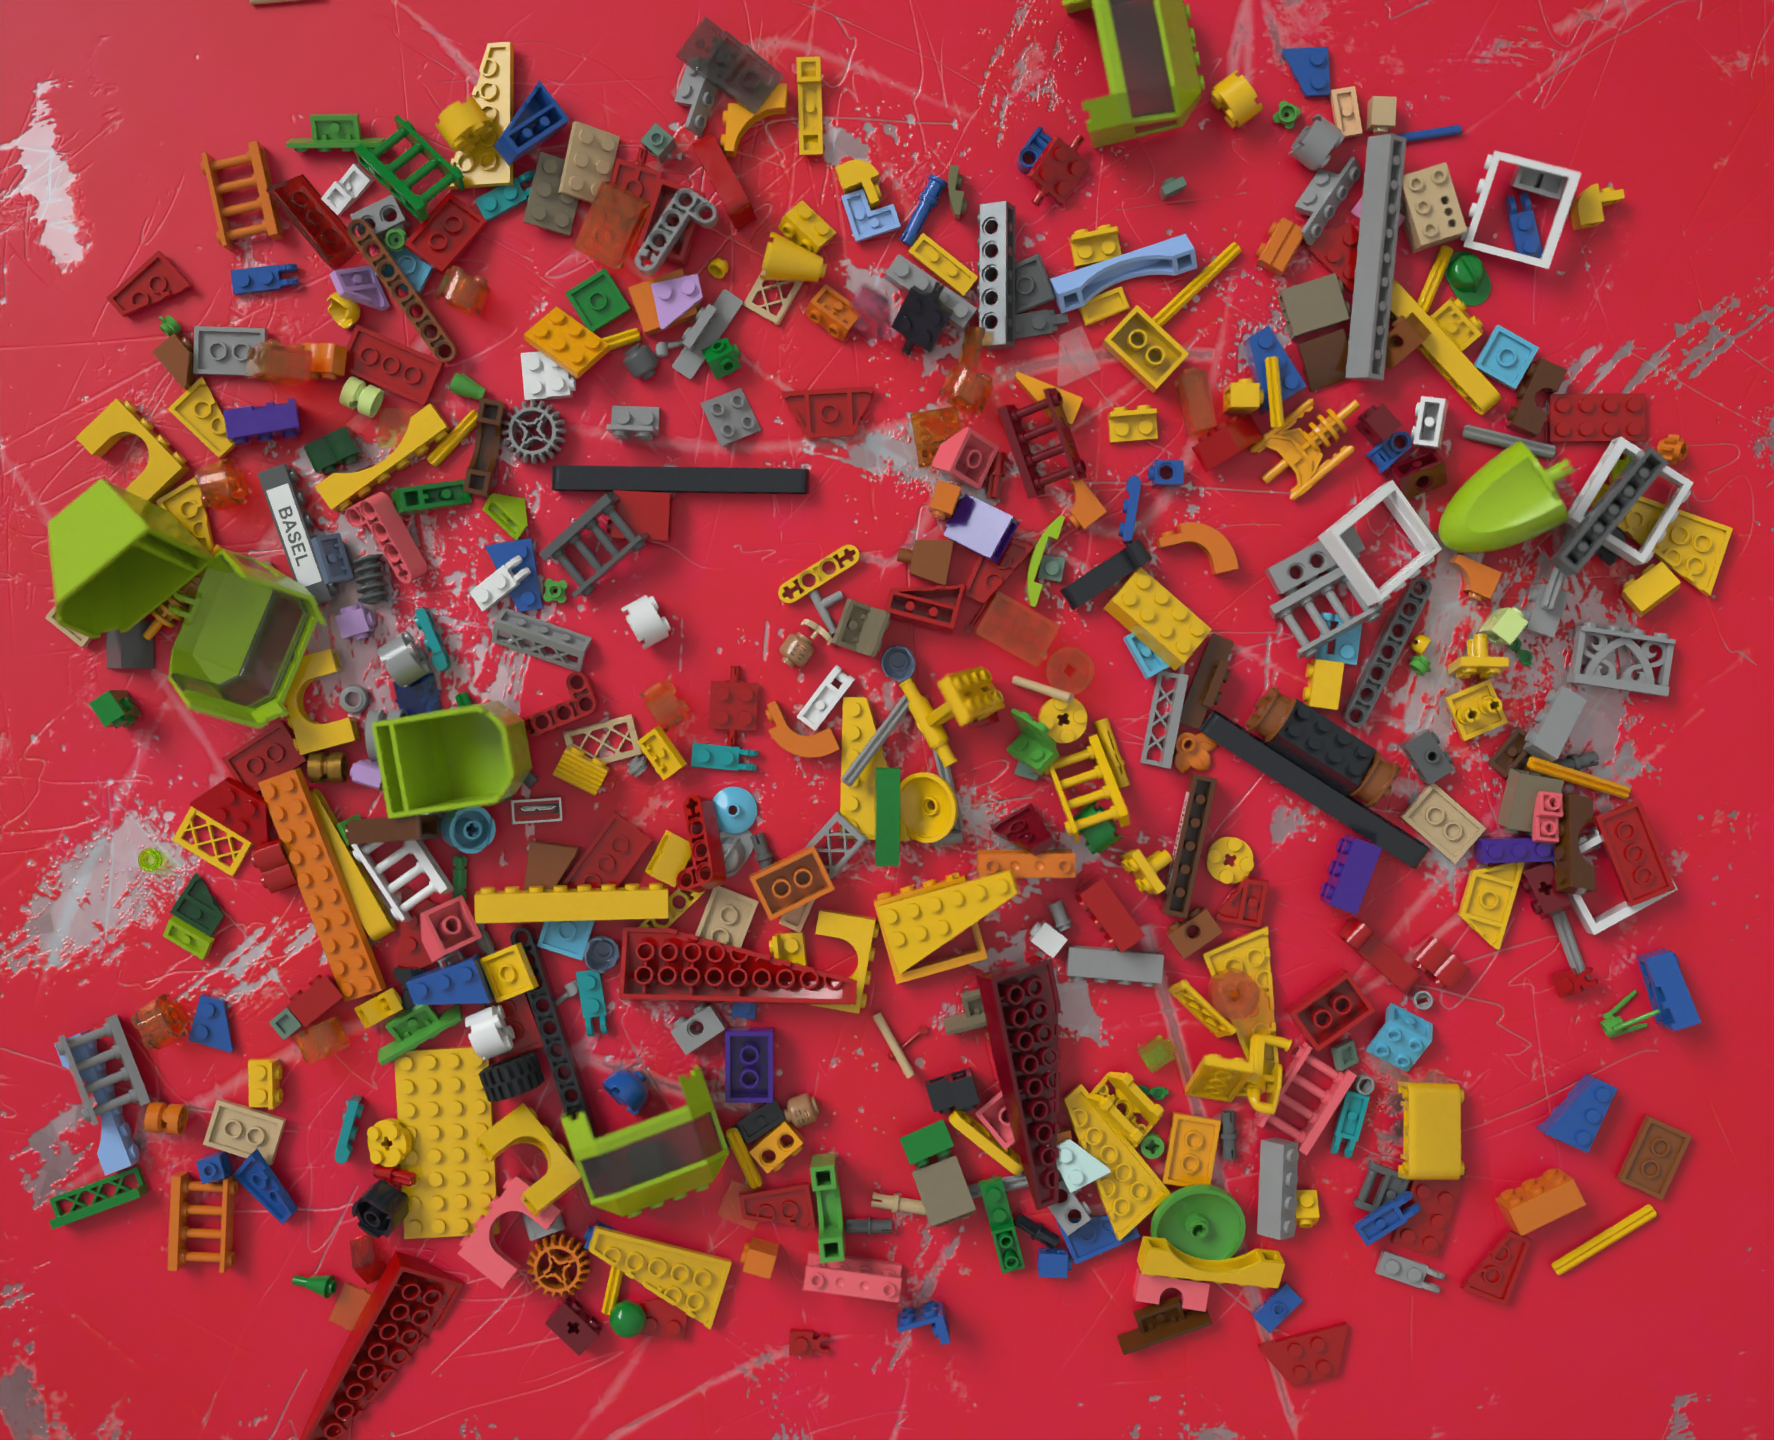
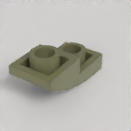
M950 165L948 176L949 204L954 219L959 220L960 214H965L968 200L963 199V191L955 190L961 188L963 175L958 174L959 166Z

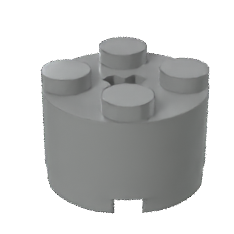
M1319 113L1311 119L1314 122L1312 126H1305L1291 146L1293 150L1288 153L1311 171H1317L1319 167L1323 168L1331 158L1329 152L1333 147L1337 148L1345 137L1341 133L1342 130Z
M409 631L401 633L377 649L381 661L386 660L388 666L386 670L400 687L403 686L404 688L432 671L426 661L428 659L426 652L422 647L417 648L415 646V640Z

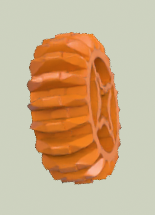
M565 1233L561 1235L560 1239H558L556 1234H552L551 1240L545 1236L542 1239V1243L537 1242L535 1244L536 1250L532 1249L529 1254L532 1258L527 1260V1264L532 1267L528 1268L527 1274H534L530 1279V1283L537 1281L538 1284L535 1289L540 1290L543 1287L545 1289L543 1292L544 1296L550 1291L552 1292V1298H556L558 1292H560L562 1298H565L567 1292L570 1295H574L576 1292L575 1288L581 1290L583 1287L582 1282H587L588 1276L586 1274L591 1271L587 1264L591 1262V1259L584 1257L588 1253L587 1249L580 1250L583 1244L581 1241L576 1245L573 1243L575 1240L574 1236H571L569 1241L566 1240ZM558 1249L567 1251L570 1254L563 1255L558 1251ZM547 1252L549 1255L547 1258L549 1265L546 1269L542 1270L541 1258ZM576 1261L577 1274L571 1279L568 1267ZM556 1263H557L558 1265H561V1264L563 1265V1264H564V1266H563L562 1269H561V1267H557V1268H556V1267H554V1265H555ZM549 1277H556L560 1282L552 1281Z

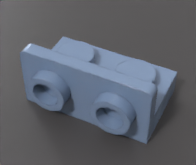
M340 533L317 536L311 539L325 585L333 583L343 584L354 578L352 566L348 561L345 544Z

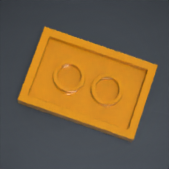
M557 306L524 334L526 342L577 379L610 351L608 343Z
M1173 1112L1162 1183L1182 1187L1198 1184L1211 1185L1221 1125L1220 1119Z

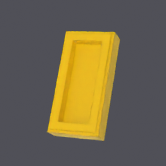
M1120 286L1093 297L1085 306L1078 309L1086 327L1130 309L1123 288Z

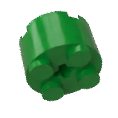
M1097 801L1087 804L1072 817L1074 821L1105 810L1101 806L1096 808ZM1112 819L1078 830L1079 835L1082 834L1085 837V845L1093 855L1095 853L1102 854L1123 838L1121 832L1115 833L1117 826Z

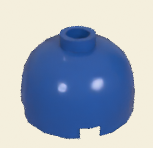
M624 1069L617 1070L601 1083L606 1092L618 1104L628 1105L625 1110L634 1116L647 1103L648 1088L644 1084L646 1078L637 1070L634 1073Z

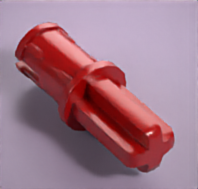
M997 452L987 473L986 497L989 499L1000 498L1002 478H1005L1003 469L1006 453Z
M376 1164L373 1168L372 1173L375 1178L387 1180L392 1185L398 1183L411 1187L417 1182V1175L415 1173L402 1170L397 1165L394 1167H384Z

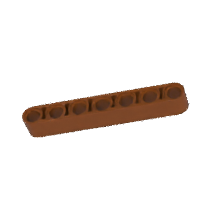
M352 220L347 227L348 235L434 356L442 362L455 360L459 354L456 343L375 229L365 220ZM359 224H363L366 228V232L362 237H358L355 233V228ZM377 244L380 248V254L373 258L369 250L372 245ZM391 264L395 272L392 277L387 278L384 274V268L386 265ZM403 284L409 289V294L405 298L400 297L398 294V289ZM417 304L423 308V315L420 318H416L412 313L413 307ZM431 324L435 325L438 330L434 338H430L427 335V327ZM445 344L449 345L452 349V354L448 358L443 357L441 354V347Z

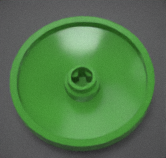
M1198 1184L1181 1188L1166 1197L1153 1215L1150 1232L1151 1237L1166 1238L1174 1247L1193 1257L1206 1260H1222L1231 1258L1239 1249L1244 1239L1246 1224L1240 1205L1230 1193L1216 1186Z

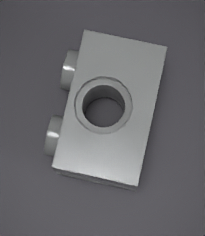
M702 1003L692 1010L694 1012L693 1015L688 1018L684 1015L673 1023L675 1027L670 1032L685 1055L726 1029L727 1024L713 1003L708 1005ZM692 1022H701L704 1030L695 1032L691 1026Z

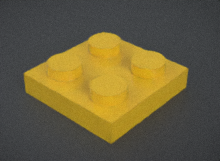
M521 942L479 959L497 1003L539 986Z

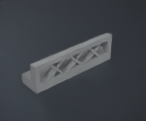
M503 607L494 621L491 642L581 672L585 654L591 645L592 638ZM499 631L507 632L511 638L499 636ZM522 639L530 640L533 646L525 645ZM547 646L552 648L555 651V654L546 652V650L543 647ZM570 654L578 657V662L569 660L566 655Z
M1166 671L1157 673L1140 763L1171 769L1189 675ZM1162 676L1175 678L1174 688L1167 693L1161 687ZM1159 691L1163 694L1160 698H1158ZM1172 693V699L1170 700L1168 695ZM1165 698L1170 705L1169 712L1161 716L1156 706L1159 701ZM1156 714L1158 719L1154 721V716ZM1168 716L1166 724L1163 719ZM1161 721L1166 728L1165 734L1156 739L1152 733V727ZM1150 737L1154 740L1151 744H1149ZM1163 739V745L1161 747L1159 742ZM1156 744L1161 751L1160 760L1146 759L1148 749Z

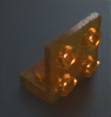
M956 406L910 414L919 468L931 466L940 445L961 431Z

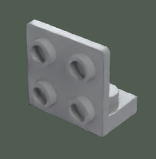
M612 405L611 424H606V430L612 436H615V439L628 440L629 436L639 437V440H653V437H659L660 408Z

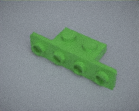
M311 114L312 138H291L286 142V147L294 148L296 152L308 151L309 148H318V151L321 152L331 151L332 148H341L342 151H354V148L362 143L369 150L370 148L374 149L385 138H362L359 114Z
M460 1004L451 1007L441 1014H438L431 1005H414L386 1021L385 1027L395 1040L378 1050L379 1063L383 1066L388 1062H393L405 1052L416 1049L424 1041L435 1038L445 1029L457 1025L463 1019Z

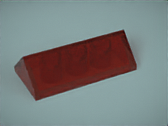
M303 174L267 187L266 192L323 261L333 270H338L360 251L348 235L347 227L321 199L320 194Z

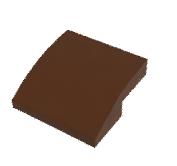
M1344 329L1297 345L1304 366L1303 373L1310 392L1347 379L1348 342Z
M1519 726L1487 762L1506 781L1510 768L1537 772L1526 766L1529 757L1533 755L1523 750L1526 744L1524 739L1527 733Z

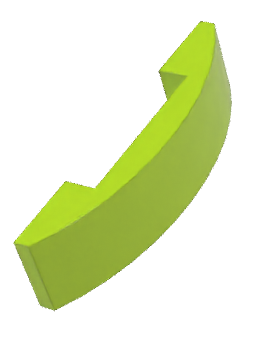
M1060 515L1048 526L1033 550L1026 581L1029 607H1036L1043 584L1034 582L1047 540H1058L1065 516Z

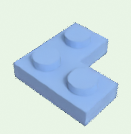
M864 189L841 196L856 243L901 229L894 204L871 211Z

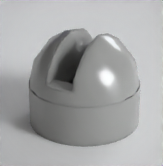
M1419 991L1413 996V1005L1419 1010H1426L1433 1004L1432 995L1427 991ZM1423 998H1427L1428 1002L1421 1004H1417L1416 1000H1420Z
M1367 1075L1357 1076L1353 1082L1355 1090L1362 1095L1372 1093L1375 1087L1373 1079Z

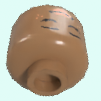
M800 632L789 634L779 649L780 653L784 656L782 661L792 668L795 664L799 667L804 666L814 653V647L812 646L814 642Z
M803 1093L788 1099L787 1109H784V1114L788 1123L793 1122L797 1128H801L816 1122L820 1109L815 1096L811 1097L808 1093Z

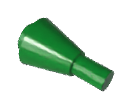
M294 1275L292 1279L293 1285L306 1287L326 1299L331 1294L333 1295L337 1288V1281L334 1275L310 1277Z

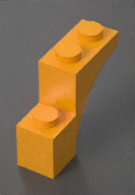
M759 81L758 89H754L753 104L757 105L728 103V111H723V125H726V134L721 135V149H724L726 157H736V151L741 138L754 123L768 116L787 114V84Z

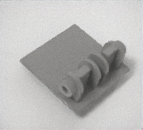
M742 388L700 403L718 443L723 448L731 445L736 440L761 431Z

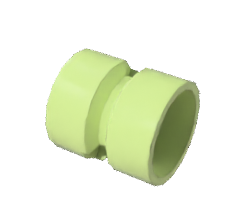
M351 376L343 386L339 402L352 410L357 408L359 413L373 418L383 402L384 391L373 385L366 386V382Z

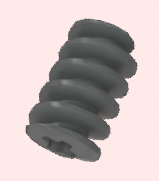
M383 554L360 556L353 561L354 565L360 566L354 570L356 575L361 576L355 580L356 584L363 585L357 589V593L364 594L358 598L360 603L381 604L389 602V600L382 599V596L388 594V591L380 589V587L387 584V582L379 580L380 577L385 575V572L378 571V568L384 566V563L377 562V559L382 557Z

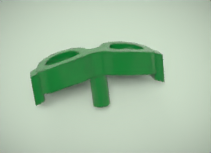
M1516 637L1511 645L1506 646L1517 654V658L1522 665L1529 667L1532 665L1533 656L1528 650L1520 649L1522 643Z
M1137 1085L1146 1096L1151 1094L1157 1100L1163 1099L1169 1093V1090L1163 1086L1147 1088L1143 1085Z

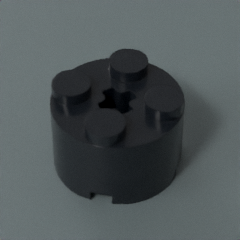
M380 1179L373 1183L353 1204V1218L357 1216L359 1219L357 1225L368 1235L375 1238H380L382 1235L388 1237L407 1216L409 1197L406 1193L398 1191L385 1180Z

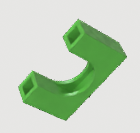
M836 1152L812 1155L810 1171L812 1189L816 1191L820 1261L821 1263L845 1261L846 1240Z

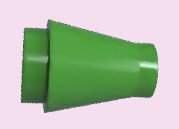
M457 372L449 387V390L453 391L454 395L479 401L480 398L484 397L487 389L464 373L459 374Z

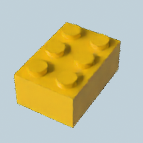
M1138 305L1132 309L1101 344L1153 393L1189 355L1181 345Z

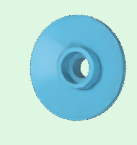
M725 788L718 792L712 800L715 806L718 828L726 833L737 834L746 831L752 826L757 817L756 801L743 788ZM733 805L738 810L735 815L729 813V808Z

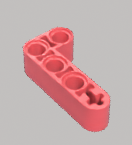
M378 492L346 509L345 515L350 525L360 527L367 523L394 573L402 583H410L427 572L424 558L387 494Z

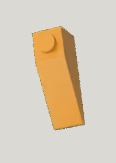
M1017 371L1014 380L1034 403L1046 398L1044 389L1056 388L1063 398L1062 407L1071 428L1083 398ZM1049 407L1041 410L1048 419L1053 420Z

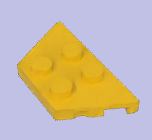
M1511 862L1472 869L1469 874L1458 916L1497 950H1500L1525 862Z

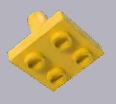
M1476 634L1473 636V639L1467 640V657L1460 656L1448 665V675H1456V678L1459 679L1470 678L1471 675H1480L1481 679L1494 678V675L1501 674V671L1509 667V657H1491L1488 654V635Z
M1490 679L1444 697L1462 741L1508 723L1502 709V702L1498 699Z
M1139 849L1126 850L1119 855L1123 860L1121 861L1123 868L1127 873H1132L1136 879L1134 883L1141 893L1159 894L1166 889L1157 876L1159 870L1173 861L1166 850L1162 852L1157 850L1146 859Z

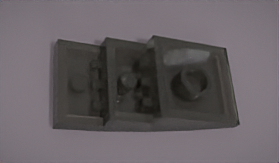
M706 16L676 54V57L701 77L754 115L784 77L750 47L744 46L727 31L724 32Z

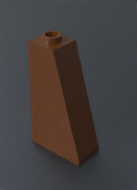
M410 815L390 819L384 817L347 820L345 835L348 839V844L439 839L438 815Z

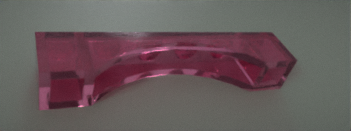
M863 283L850 305L851 310L859 316L853 326V330L878 345L880 341L885 342L891 332L889 298Z

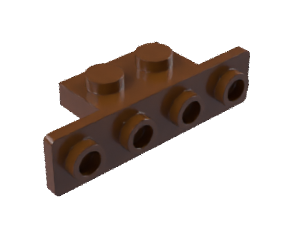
M1215 634L1211 635L1184 702L1180 723L1200 729L1208 708H1212L1213 704H1218L1222 694L1219 691L1222 682L1226 683L1230 674L1227 660L1234 644L1233 641Z
M1176 1296L1159 1302V1305L1153 1304L1133 1311L1139 1328L1120 1334L1117 1338L1123 1355H1127L1212 1325V1320L1207 1308L1206 1312L1197 1310L1183 1312L1179 1298Z

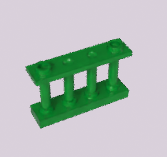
M396 115L394 119L398 130L374 149L370 148L368 150L360 143L354 148L358 162L422 223L429 217L426 209L427 203L452 183L460 191L465 189L462 179L464 175L457 166L454 165L452 167L416 132L414 126L408 120L404 121L399 115ZM403 138H406L413 145L389 165H384L379 159L380 156ZM419 153H422L429 160L405 180H399L395 176L396 171ZM436 168L445 175L422 195H415L411 190V187Z

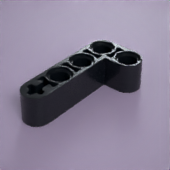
M1139 538L1060 590L1071 609L1075 610L1153 558Z

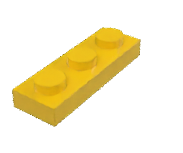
M924 233L921 234L908 251L912 257L962 297L967 294L979 278Z

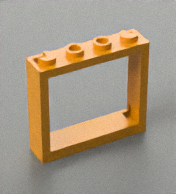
M959 872L948 874L945 876L946 880L939 882L936 881V878L924 881L921 887L914 888L913 885L900 888V893L892 895L890 891L877 895L878 899H874L875 910L896 984L988 959L978 922H975L971 927L978 949L913 966L900 975L898 973L877 907L966 882L965 876L959 875Z

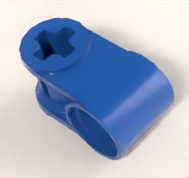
M1041 126L1035 130L1019 153L1017 167L1024 174L1030 172L1052 139L1043 131ZM1030 156L1033 158L1034 163L1026 164L1022 158Z
M1397 431L1387 440L1373 447L1364 456L1372 460L1380 474L1411 447L1412 438L1405 431ZM1396 436L1401 437L1404 441L1402 449L1394 445V438Z

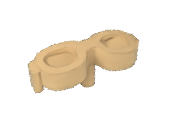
M804 619L801 625L805 624L815 630L810 638L814 640L820 633L828 641L827 645L829 646L832 642L831 635L817 623Z

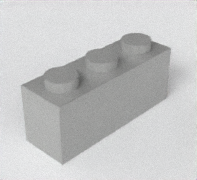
M1565 686L1548 692L1544 699L1546 702L1544 708L1537 713L1534 719L1536 721L1534 728L1529 730L1524 739L1526 741L1523 748L1524 751L1549 762L1558 759L1587 702L1585 698Z

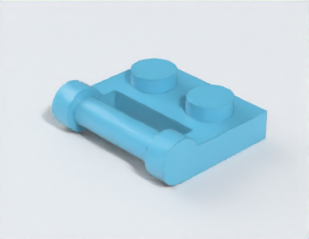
M1320 612L1329 629L1331 622H1337L1336 628L1343 624L1337 614ZM1362 624L1334 639L1332 654H1327V643L1318 648L1314 659L1357 665Z

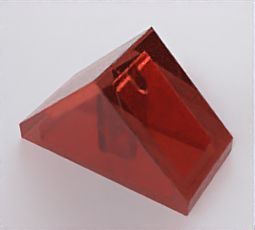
M365 1234L350 1240L352 1269L366 1284L380 1280L387 1265L376 1238Z

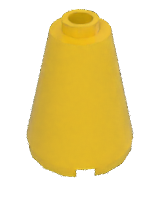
M770 232V237L774 239L773 242L768 241L762 263V270H766L765 275L760 274L759 279L818 282L819 277L824 278L827 264L823 263L822 257L777 233Z

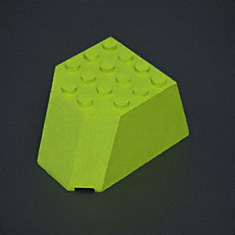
M103 478L99 479L48 522L49 554L57 624L93 639L101 637L100 633L114 630H119L120 633L128 632L215 561L214 556L169 511Z
M499 700L371 723L389 819L500 802L516 794L532 769L524 720Z

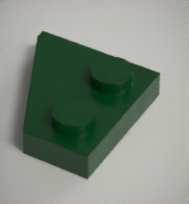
M196 873L170 911L173 915L210 937H213L225 918L224 913L202 877Z

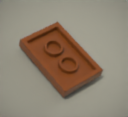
M1645 1115L1616 1179L1663 1200L1692 1136Z

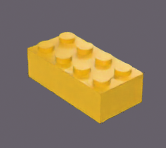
M1141 567L1129 577L1104 607L1107 612L1173 670H1176L1187 661L1212 630Z

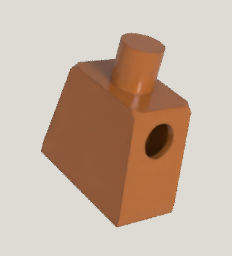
M915 540L913 550L899 547L897 561L911 564L909 574L938 585L946 586L954 541Z

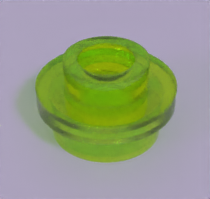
M154 848L144 849L138 856V864L144 871H156L162 865V855ZM150 855L154 857L153 864H150L148 862V857Z

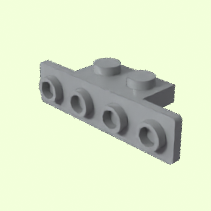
M715 38L708 59L689 57L674 100L678 105L691 107L685 128L700 137L706 126L732 50L731 46L720 38Z
M1356 157L1349 159L1340 174L1319 169L1294 205L1297 212L1311 216L1301 230L1307 245L1312 246L1321 235L1329 219L1334 216L1340 203L1347 197L1348 191L1359 179L1362 170Z
M724 289L713 306L708 304L706 308L702 307L695 317L697 322L693 328L688 327L682 336L684 349L673 363V369L692 380L706 360L701 350L711 346L720 339L743 305V301Z

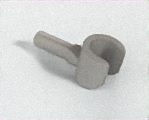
M684 340L672 343H657L655 347L656 357L669 356L668 349L683 346L682 342Z
M577 980L564 985L567 992L556 999L557 1006L579 992Z

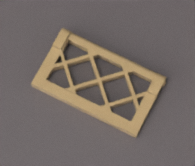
M762 270L760 274L765 275L766 270ZM758 277L743 306L771 321L774 325L779 326L804 281H783L779 283L776 280V284L763 287L765 280ZM794 282L789 295L783 299L780 286ZM778 287L781 300L767 303L764 291ZM762 291L765 304L758 306L753 301L758 292ZM783 304L777 316L770 313L769 306Z
M632 714L563 732L567 747L572 749L573 746L584 750L585 754L591 756L592 759L597 757L603 745L615 751L614 755L600 758L607 763L643 754L637 744L639 738ZM627 722L628 731L624 735L613 727ZM607 727L609 729L603 741L591 734L592 731ZM611 731L624 737L617 749L605 743ZM584 733L586 737L579 747L574 744L572 736ZM588 737L601 743L595 755L582 748ZM626 739L631 741L633 750L619 751Z

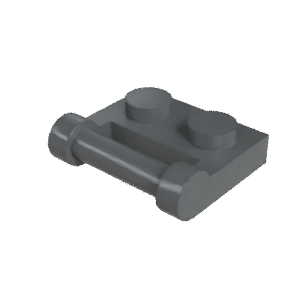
M1369 1160L1367 1168H1369L1358 1198L1355 1197L1353 1205L1368 1212H1373L1388 1201L1394 1200L1398 1195L1404 1193L1410 1180L1399 1178L1397 1170ZM1379 1172L1383 1174L1374 1201L1371 1204L1367 1202L1376 1175Z

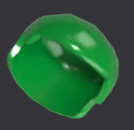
M623 1300L616 1303L610 1310L609 1322L612 1330L618 1336L629 1339L638 1336L645 1328L646 1314L639 1304L630 1300Z

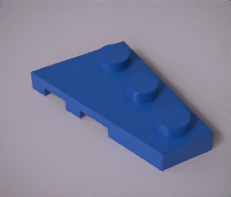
M533 539L486 545L485 548L497 570L514 557L521 556L523 561L512 569V572L516 575L525 568H529L531 571L520 582V585L509 593L518 611L526 612L544 609Z
M256 1149L232 1176L283 1225L298 1208L259 1150Z
M1107 1215L1091 1216L1090 1221L1068 1236L1057 1221L1075 1265L1140 1237L1137 1228L1134 1227L1123 1239L1118 1241ZM1081 1217L1068 1218L1071 1223H1078Z

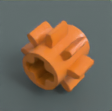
M1669 434L1668 438L1661 439L1658 443L1657 452L1669 462L1668 464L1676 465L1677 461L1685 459L1687 455L1688 444L1684 442V439H1680L1681 435Z

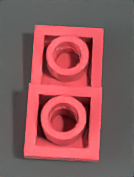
M1545 791L1537 793L1533 814L1532 842L1548 844L1559 842L1558 819L1563 817L1562 793Z

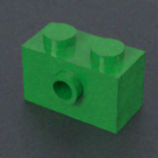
M108 690L89 703L104 727L127 728L137 721L136 717L142 714L127 690Z
M943 1120L899 1138L909 1164L915 1163L916 1168L929 1163L928 1157L937 1154V1157L940 1158L951 1153L949 1148L954 1146Z

